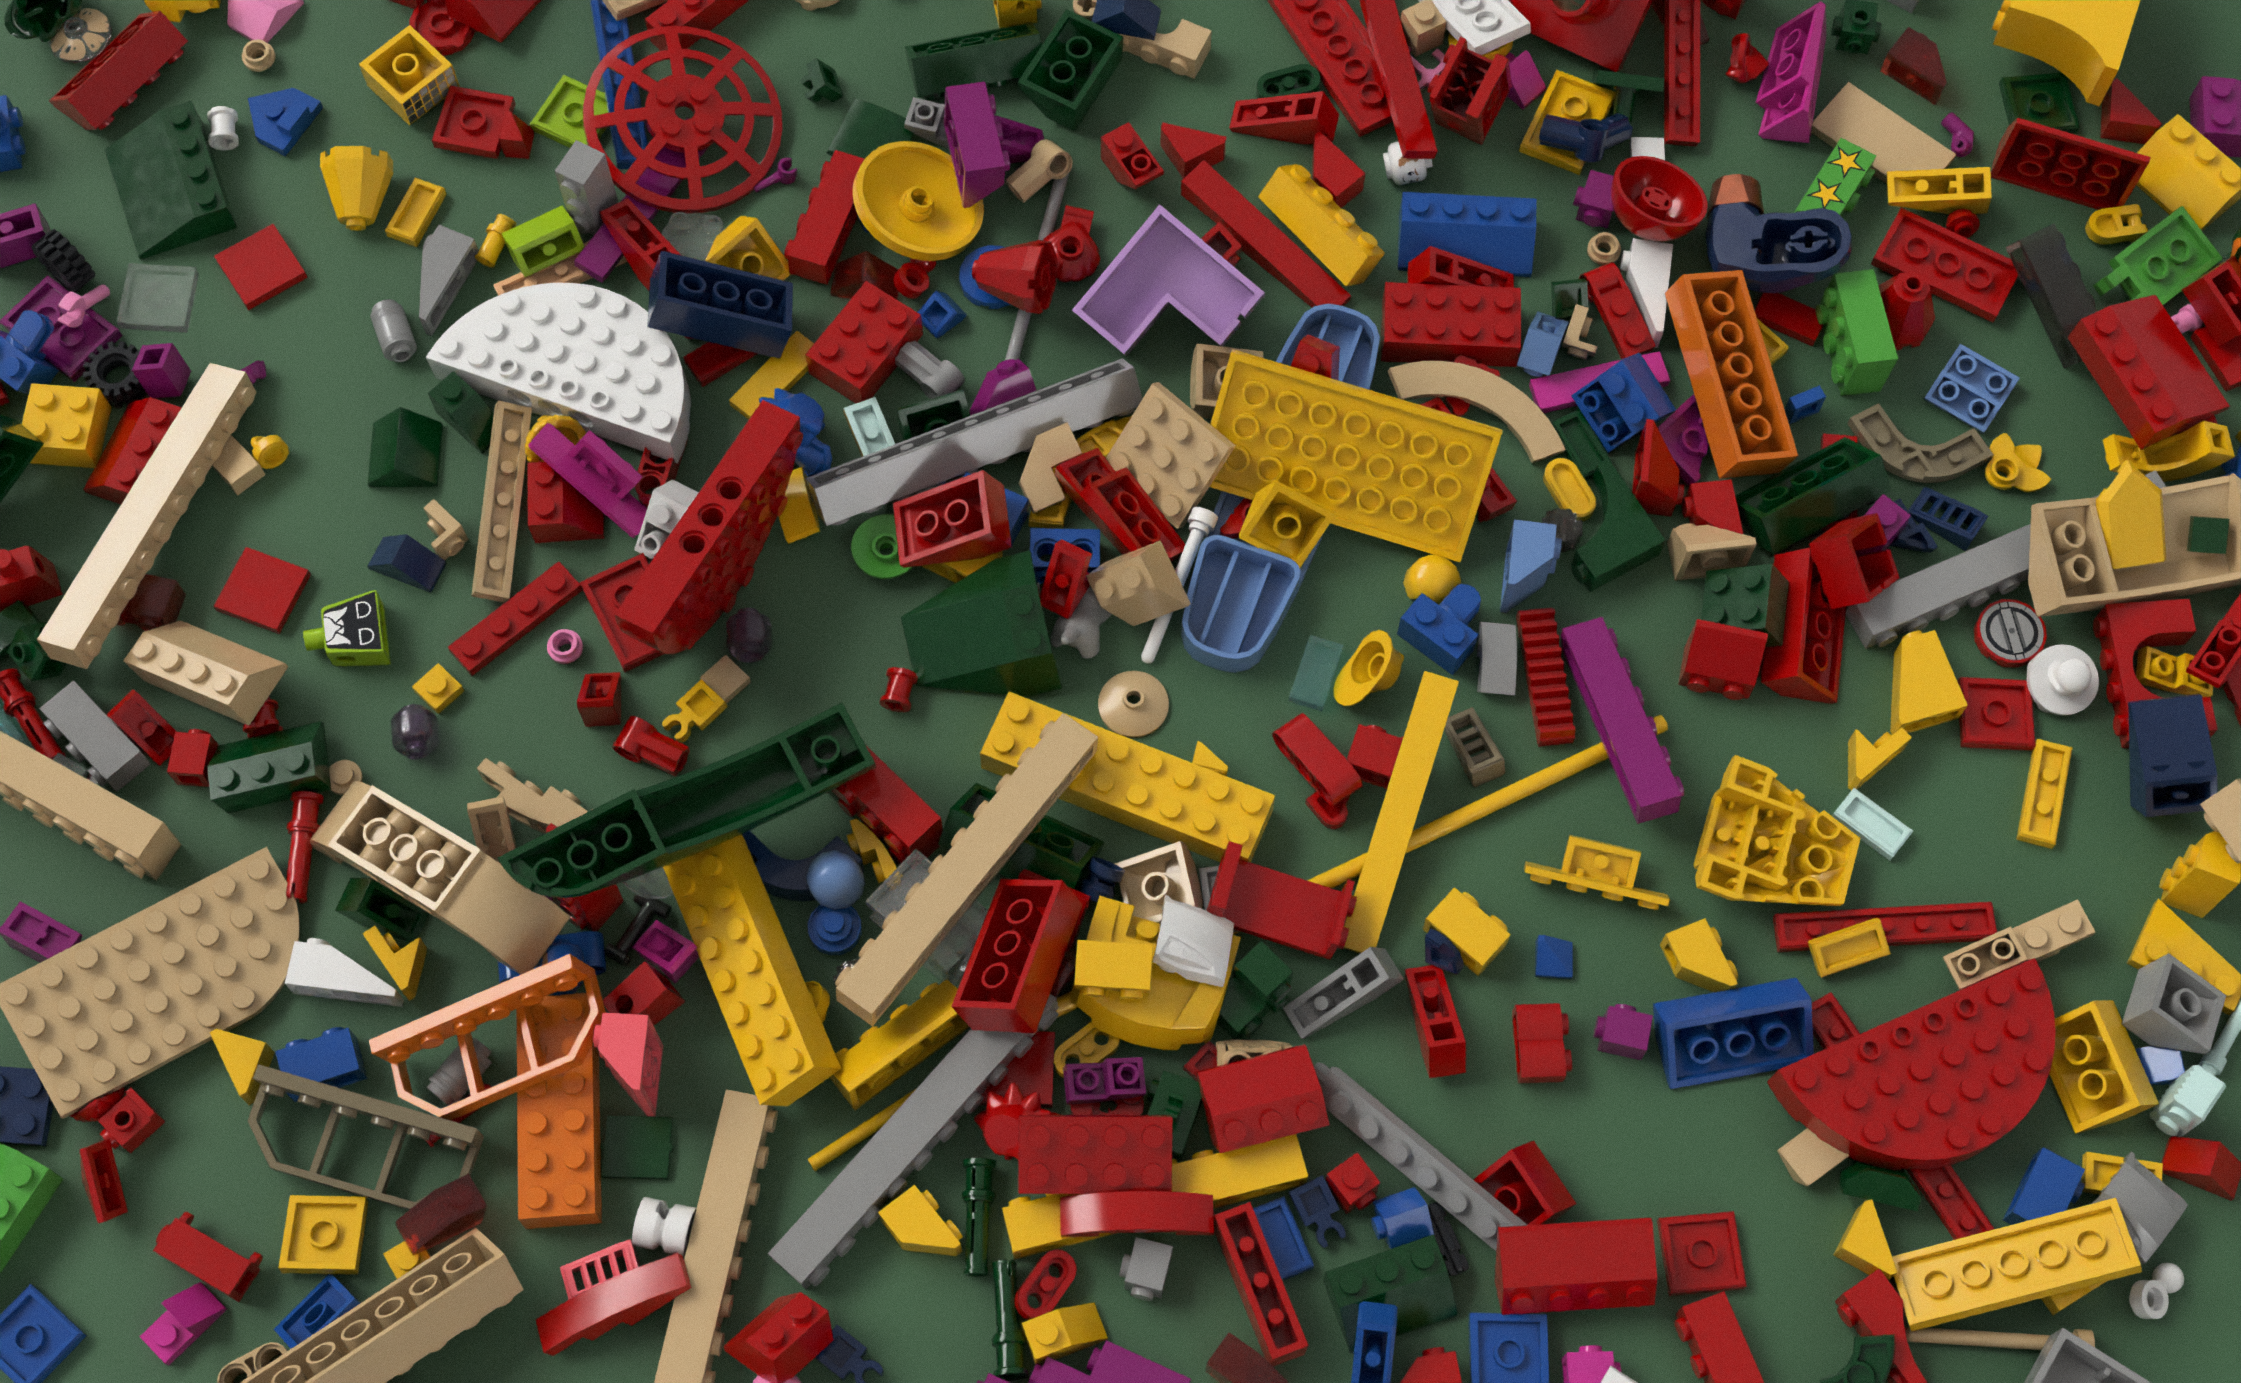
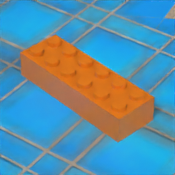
M1743 271L1682 274L1665 292V296L1718 477L1723 479L1779 473L1798 457V453Z
M587 993L545 996L542 1002L530 1006L545 1064L570 1053L591 1012ZM517 1014V1076L531 1071ZM594 1043L582 1065L517 1092L518 1220L526 1229L602 1223L599 1050L594 1047Z

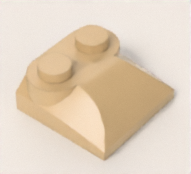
M1197 343L1193 352L1190 376V405L1192 410L1202 418H1212L1232 349L1263 358V351Z
M1182 841L1115 863L1125 870L1119 884L1123 903L1135 906L1132 916L1160 924L1165 895L1169 896L1172 900L1203 908V896L1195 862L1186 844Z

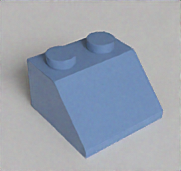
M1514 519L1505 553L1500 612L1507 613L1545 585L1548 573L1554 574L1556 560L1560 557L1562 543L1561 538H1556L1557 525Z

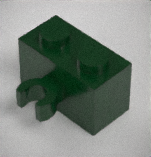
M1163 1070L1160 1081L1153 1079L1146 1099L1152 1102L1148 1115H1171L1173 1117L1172 1159H1177V1162L1180 1163L1185 1154L1203 1099L1199 1082Z

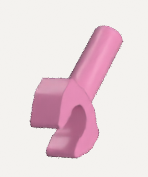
M101 284L83 296L70 291L58 304V307L68 312L60 316L57 321L68 327L76 328L80 326L85 310L110 295L109 288Z

